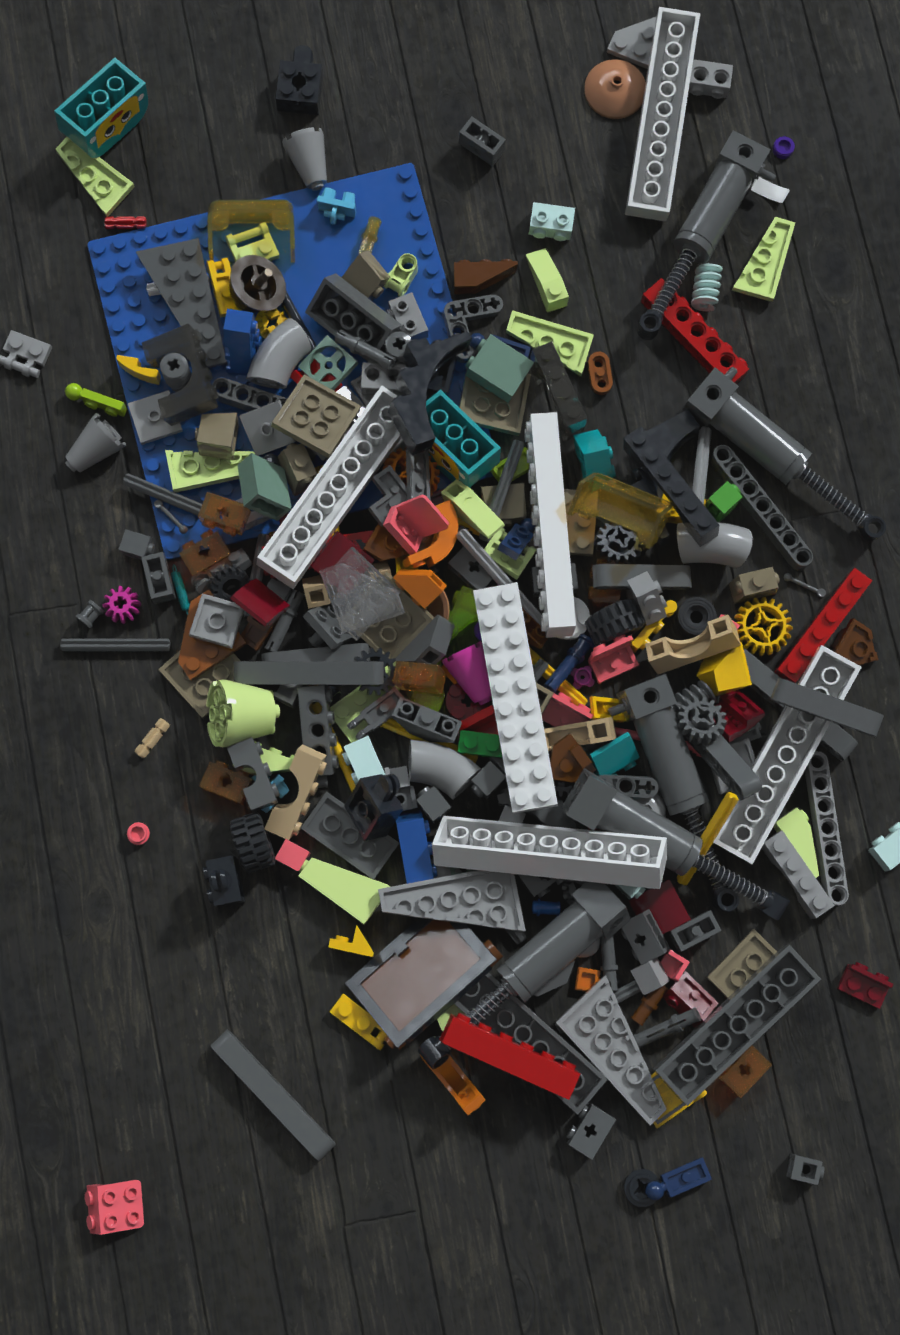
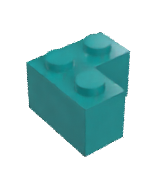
M598 429L573 435L575 453L581 463L583 483L588 492L613 487V478L616 477L614 466L611 465L610 459H613V451L611 446H608L606 437H602Z

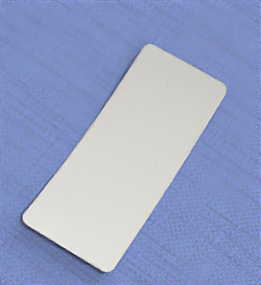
M761 177L755 181L751 189L755 193L779 203H783L790 191Z

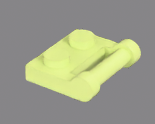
M266 222L236 235L229 234L225 236L235 262L247 255L261 256L269 261L279 259V252L269 233ZM259 235L263 236L262 240L253 242L251 244L239 248L236 245V243L251 239L253 237Z
M501 528L493 535L484 550L505 573L517 580L537 549L533 546H527L522 552L525 556L520 555L515 561L497 550L501 543L499 540H503L508 534L505 532L506 529Z

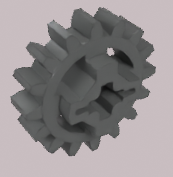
M694 697L693 702L687 700L685 706H681L677 716L679 721L678 728H684L682 734H689L690 741L697 738L699 744L702 739H705L707 744L710 743L711 738L715 741L718 740L719 735L723 734L727 724V720L724 719L726 713L720 712L721 705L715 707V701L712 700L708 703L706 702V697H703L702 701H699L697 697Z

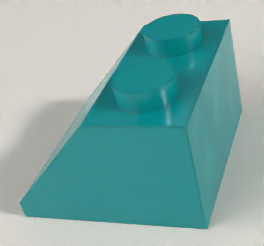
M626 732L591 753L588 757L596 768V771L593 772L595 775H617L616 772L623 768L625 771H628L636 766L635 761L639 758V754L629 732Z

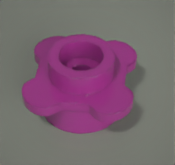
M590 666L579 669L574 668L570 673L574 679L573 687L575 689H580L583 686L592 687L594 685V679H592L591 674L592 668Z

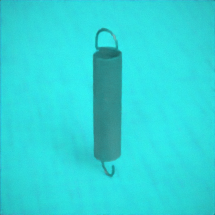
M173 565L171 577L181 609L186 611L188 616L189 599L181 573L177 572L176 566Z

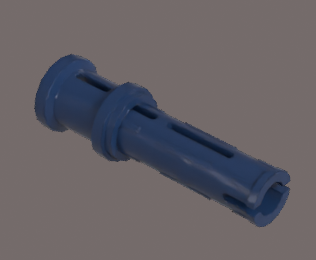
M585 634L578 636V641L575 645L567 650V656L544 683L545 688L555 693L574 667L585 660L584 657L588 651L593 650L595 647L590 637Z

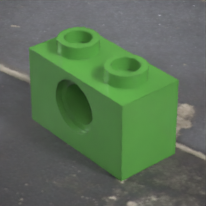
M727 481L709 497L705 507L715 520L720 523L736 508L743 496L736 485H731Z

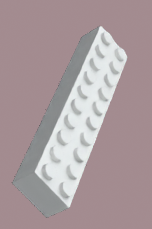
M659 7L625 215L667 221L669 216L700 13Z
M384 386L379 388L258 555L256 565L290 588H295L402 438L388 413L391 401L397 395Z
M557 412L536 413L530 415V420L526 422L524 433L525 442H528L526 458L527 463H530L528 481L533 483L531 484L530 503L534 504L532 525H536L535 533L533 534L534 546H538L537 554H535L536 567H540L539 575H537L538 589L542 588L539 597V609L544 610L541 618V631H545L546 638L566 637L573 635L576 628L558 418Z
M518 583L473 590L513 814L557 807V797Z
M821 645L817 648L798 684L844 700L862 667ZM785 706L751 767L762 783V790L737 802L713 843L753 864L831 723L830 721Z
M443 816L432 843L435 866L660 889L667 861V838Z

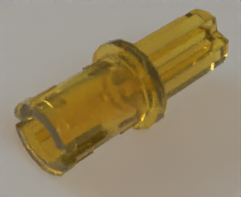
M369 217L366 230L361 236L363 240L359 253L368 250L372 253L374 244L378 241L377 234L382 223L379 218Z

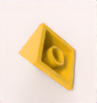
M740 642L741 646L703 659L697 677L712 689L715 696L752 685L742 642Z

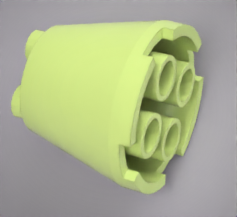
M229 680L214 681L210 685L206 707H210V722L207 723L210 739L215 747H229L249 738L255 739L275 733V720L280 716V707L275 705L273 690Z

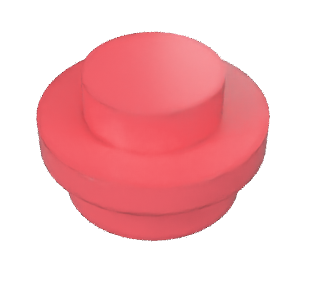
M134 823L127 830L129 841L135 845H142L149 839V828L143 823Z

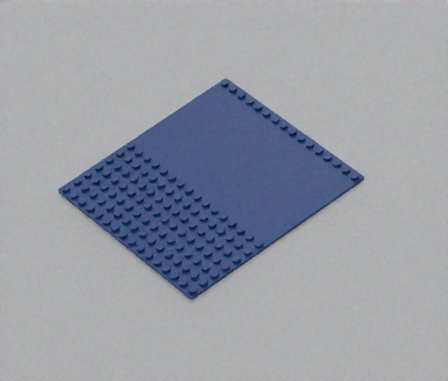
M412 163L326 183L324 188L317 191H312V188H305L88 242V249L115 358L117 355L138 358L142 365L141 367L157 369L161 375L160 385L145 382L127 373L117 362L127 406L128 403L169 390L183 432L142 445L128 406L146 481L174 492L165 450H173V452H199L197 441L195 440V430L200 426L202 414L237 413L239 430L235 451H254L239 417L248 411L220 403L215 399L212 383L217 378H226L285 398H289L297 383L289 378L286 389H273L249 382L246 379V375L227 373V364L206 369L162 295H148L147 284L153 283V280L137 256L136 251L199 238L205 268L206 261L213 260L216 262L220 261L221 258H228L232 269L235 260L225 236L229 234L236 235L266 222L269 233L279 252V259L273 260L272 263L282 273L286 283V291L316 346L327 335L335 341V336L305 313L323 279L335 273L342 277L359 253L368 250L388 274L403 254L409 253L417 259L418 273L411 282L406 294L412 292L428 328V342L431 344L438 339L444 340L448 338L442 312L445 305L452 302L416 171ZM325 187L336 190L335 199L342 200L344 192L354 193L356 204L355 218L345 216V220L337 219L335 225L330 224L331 218L325 217L324 211L318 210V195H322ZM259 235L236 243L239 248L262 240L263 236ZM410 263L403 266L404 269H411L413 267ZM216 270L217 273H223L222 270ZM210 280V290L224 347L223 327L225 317L220 318ZM383 287V293L377 299L374 298L372 302L386 312L389 309L388 301L399 296L392 289ZM280 304V306L277 307V310L281 312L284 311V315L286 316V318H289L283 305ZM452 309L449 310V313H452L453 316L456 315V312H453ZM277 319L269 320L267 328L272 325L276 327ZM460 328L452 329L453 334H462ZM338 344L359 363L341 382L343 384L342 387L347 385L361 401L352 387L351 381L362 375V363L368 362L360 355L350 352V349ZM224 347L225 354L229 353L228 347ZM328 347L321 353L327 358L331 357L337 350ZM467 351L462 352L464 356H466ZM178 353L187 360L193 381L190 388L186 391L175 392L167 385L160 369L161 360L167 354ZM304 357V358L296 365V367L294 368V370H300L298 366L300 365V363H301L306 357ZM345 357L337 363L338 368L342 372L346 365ZM457 361L449 398L459 407L467 362L460 363ZM331 362L326 363L329 369H331L333 364ZM221 387L217 392L223 394L227 392L228 388ZM241 394L238 399L245 400L248 398V395ZM263 400L259 402L258 406L263 407L268 405L269 402ZM480 427L491 438L489 429ZM288 445L259 455V457L263 458L268 453H273L278 457ZM318 455L312 461L314 468L327 462V460L322 461ZM395 467V472L398 476L401 473V467ZM441 471L437 476L440 478V482L437 484L438 488L436 491L445 489L452 483ZM489 471L480 480L492 478L494 476ZM240 479L176 492L179 495L203 504L205 510L201 516L162 501L163 506L182 525L188 528L187 533L182 534L174 522L161 509H157L154 506V502L158 499L150 496L164 555L168 560L257 538L259 534H273L290 513L289 511L278 521L270 519L231 537L218 509L229 500L236 501L242 498ZM372 480L347 514L366 510L383 498V494ZM287 482L291 508H293L303 493L294 496ZM231 513L228 519L235 521L239 518L240 514Z

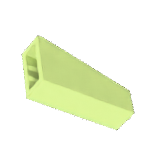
M311 858L310 861L305 860L300 869L301 873L298 875L364 925L380 904L378 889L390 887L382 882L315 858Z

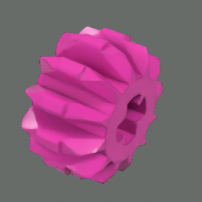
M118 586V592L110 589L112 596L105 595L104 597L108 601L103 604V608L108 609L105 613L106 616H112L113 622H117L120 618L122 624L126 623V617L133 621L134 617L131 614L140 613L135 608L141 605V602L136 600L138 594L136 592L132 593L130 587L124 591L122 586ZM121 601H124L126 604L120 609L118 605H121Z

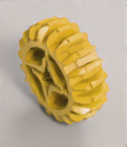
M762 597L760 602L757 598H754L752 603L747 601L745 602V607L741 606L738 609L740 614H736L734 618L739 621L736 623L740 625L739 630H737L738 636H741L739 640L740 642H745L744 649L752 648L751 654L758 650L759 656H763L765 651L768 655H772L773 650L779 652L781 650L780 646L785 647L787 645L785 639L791 638L788 631H791L793 627L786 625L792 619L791 617L785 618L788 610H780L782 603L774 606V599L767 603L766 597ZM755 612V623L746 627L748 615ZM765 612H768L771 615H773L775 619L768 618L765 615ZM761 623L762 626H765V625H766V626H769V627H767V628L764 630L763 628H759V627H757V626ZM779 626L778 636L776 640L771 642L770 631ZM755 634L759 636L761 642L756 641L750 635Z

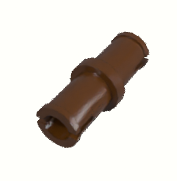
M663 985L648 993L646 997L643 996L641 999L642 1003L631 1018L643 1026L652 1011L657 1010V1004L666 991H668V988Z

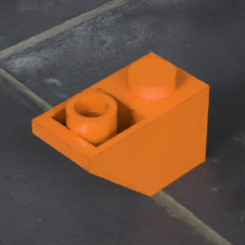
M400 569L393 577L396 580V585L401 590H406L411 595L412 601L424 609L447 586L432 570Z

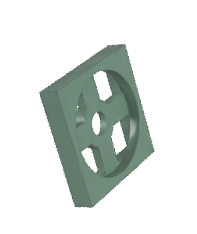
M327 335L298 367L308 377L334 391L359 363ZM328 347L337 350L331 357L327 358L321 353ZM345 357L346 365L342 372L338 368L337 363ZM315 359L320 363V369L313 375L310 370V364ZM327 362L333 364L331 369L325 368ZM330 374L336 378L328 382L322 381L326 375Z

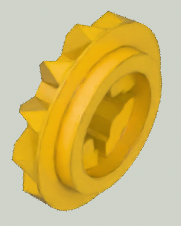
M276 308L272 311L259 312L255 321H258L257 329H260V335L266 339L276 328L274 325L267 328L269 320L277 319L275 324L277 327L288 319L284 315V311L281 312Z

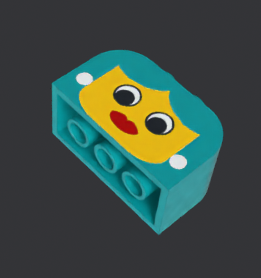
M116 58L112 59L54 110L59 131L91 158L100 157L143 118L148 107L146 83Z
M441 389L426 401L429 423L436 437L432 448L429 449V456L432 458L431 462H437L436 467L451 482L458 479L469 488L472 487L500 463L501 447Z

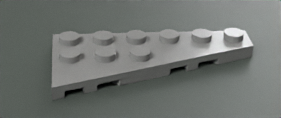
M477 870L378 889L382 913L525 932L515 876L511 873Z
M604 975L556 1021V1024L600 1072L608 1078L611 1084L644 1120L651 1125L667 1109L640 1053V1049L625 1016L620 1009L615 994L610 987L606 975Z

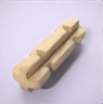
M160 718L156 722V727L149 731L142 740V745L139 744L135 749V753L141 758H145L149 754L148 750L156 745L163 736L162 733L166 732L169 728V723L164 719Z

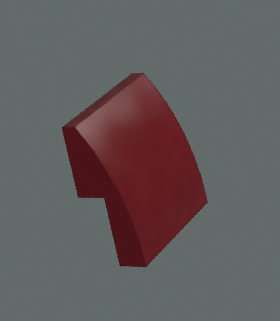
M336 531L311 564V567L346 594H349L375 559L356 546L350 539Z
M257 578L245 584L230 598L264 626L273 623L278 615L285 613L290 607L286 601Z
M740 690L720 696L719 703L714 705L715 707L721 705L720 712L726 713L724 719L727 720V724L722 737L728 742L746 733L765 716V712Z
M670 879L661 883L660 889L652 888L642 893L637 899L634 897L628 900L635 915L650 909L662 934L691 920Z

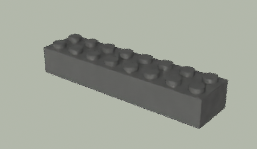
M783 945L714 1010L705 1021L697 1026L653 1068L654 1072L681 1102L688 1106L812 989L821 978L790 945Z
M488 973L454 1004L467 1015V1012L470 1013L472 1008L477 1007V1004L479 1005L481 1000H485L486 996L490 995V992L493 993L495 988L500 987L501 983ZM510 995L509 999H506L504 1003L495 1008V1011L487 1015L486 1019H483L481 1023L492 1027L491 1032L497 1035L503 1032L512 1036V1041L519 1045L523 1041L534 1046L533 1051L539 1054L542 1051H546L554 1055V1060L559 1063H563V1060L576 1065L575 1070L580 1073V1077L570 1099L555 1095L576 1114H579L608 1078L517 997Z

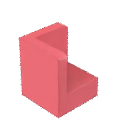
M285 839L275 859L296 871H300L306 858L311 853Z
M672 950L667 951L660 961L668 978L674 982L679 981L690 963Z

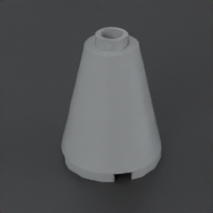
M314 127L291 133L292 138L287 140L285 137L282 143L306 187L312 188V191H317L324 188V184L327 183L324 134L321 128H318L319 131H315Z
M97 413L92 416L65 456L67 459L65 463L73 472L76 470L82 472L126 446L125 442L120 443L119 440L122 437L106 420L101 422L98 419L100 415Z

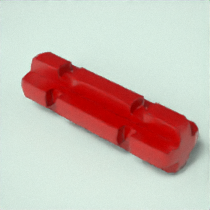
M137 216L136 218L106 217L104 220L106 229H114L115 227L117 229H134L135 227L137 229H145L147 226L146 217Z

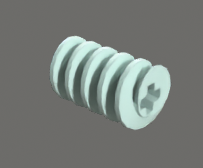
M706 263L696 268L695 283L693 285L694 291L692 293L693 299L691 301V306L699 311L715 310L713 305L718 304L719 301L715 297L719 296L720 293L716 289L720 288L721 285L717 282L722 277L718 274L722 272L723 268L721 266Z

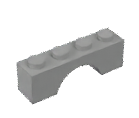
M782 830L765 840L762 850L771 863L787 878L797 895L798 902L810 919L818 918L835 906Z

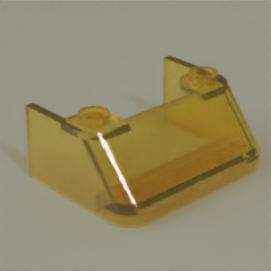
M283 199L213 201L208 210L209 259L214 261V231L225 230L229 223L266 222L273 223L279 230H290L291 263H295L293 205Z
M592 473L579 482L567 515L573 516L575 513H578V516L590 520L591 517L599 516L615 524L622 525L627 529L637 532L636 536L639 538V541L646 544V548L650 549L657 543L673 506L667 500L609 476Z

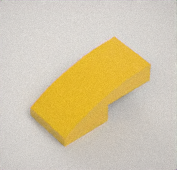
M117 355L116 360L119 366L127 373L145 382L160 385L161 375L157 369L141 367L142 365L138 358Z

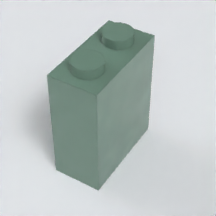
M490 334L488 339H482L476 348L479 351L477 356H471L465 365L468 368L465 376L509 403L534 362Z
M253 453L237 465L244 507L276 521L292 510L284 468Z

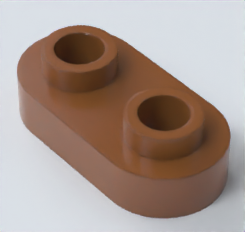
M594 352L588 360L591 389L598 395H605L611 390L613 384L610 360L605 353ZM600 362L602 366L596 367L594 363ZM598 383H604L605 387H599Z

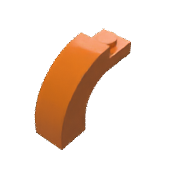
M451 500L435 506L449 522L448 528L433 534L432 542L428 548L406 557L402 561L406 569L411 566L417 569L427 564L428 568H431L444 559L452 550L457 539L458 518Z
M451 1056L437 1069L433 1070L428 1065L467 1115L477 1110L486 1100Z

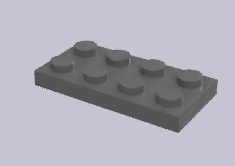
M326 791L301 826V829L374 880L400 843L389 835L364 841L345 809V804Z

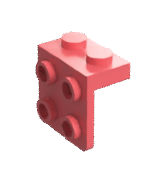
M419 495L391 507L383 526L406 552L412 555L417 553L423 538L447 529L449 522L426 495Z
M624 634L613 639V643L608 646L603 643L593 648L588 663L598 684L639 666L630 647L633 641L632 635L626 637Z
M560 692L558 695L553 694L542 714V720L556 727L590 721L593 715L590 713V708L581 703L576 706L570 702L572 698Z
M139 1180L106 1185H87L85 1202L88 1206L89 1215L86 1222L91 1234H108L141 1228L144 1225L142 1191Z

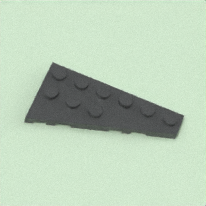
M199 238L136 251L137 256L206 369L227 364Z

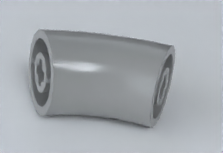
M292 318L286 319L262 342L248 370L246 379L249 382L273 389L287 388L294 368L311 352L310 341L303 328Z
M678 523L677 542L681 561L683 564L715 563L738 568L746 561L750 554L753 540L752 532L740 526L719 523L718 536L699 547L686 530L684 524Z
M410 740L409 781L432 787L435 786L436 789L448 795L452 800L458 797L471 784V780L482 770L472 760L449 747L427 741Z

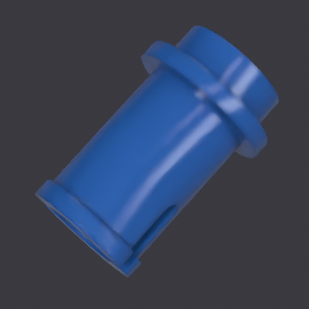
M537 898V900L532 901V914H536V916L540 914L558 916L560 915V901H540Z

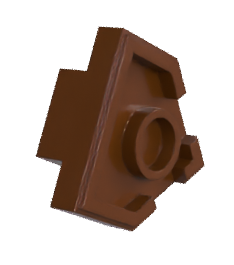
M854 618L850 619L846 628L841 629L833 643V652L857 665L878 660L877 652H875L871 629Z
M569 733L551 747L550 764L554 780L576 783L584 768L592 773L596 771L592 761L572 734Z

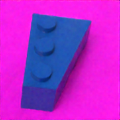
M227 309L223 334L224 347L229 348V353L225 354V360H228L226 366L227 373L247 376L256 350L261 345L262 337L260 336V329H257L258 321H255L253 312Z
M421 809L401 813L396 820L406 882L408 884L434 879L433 877L438 875L434 863L431 864L430 860L433 850L432 841L427 842L426 834L430 833L428 820H423Z

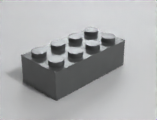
M336 273L323 279L305 311L307 315L335 337L340 330H343L351 336L362 338L363 342L386 353L385 342L387 337L394 332H399L402 324ZM360 355V356H361L363 359H365L367 362H368V361H371V360H369V359L363 357L362 355Z

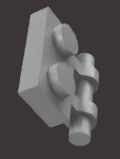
M11 330L3 347L4 352L9 353V356L4 357L0 355V364L4 365V368L8 370L20 371L24 376L38 378L40 370L34 367L36 364L45 365L52 346ZM18 357L27 360V363L17 362Z

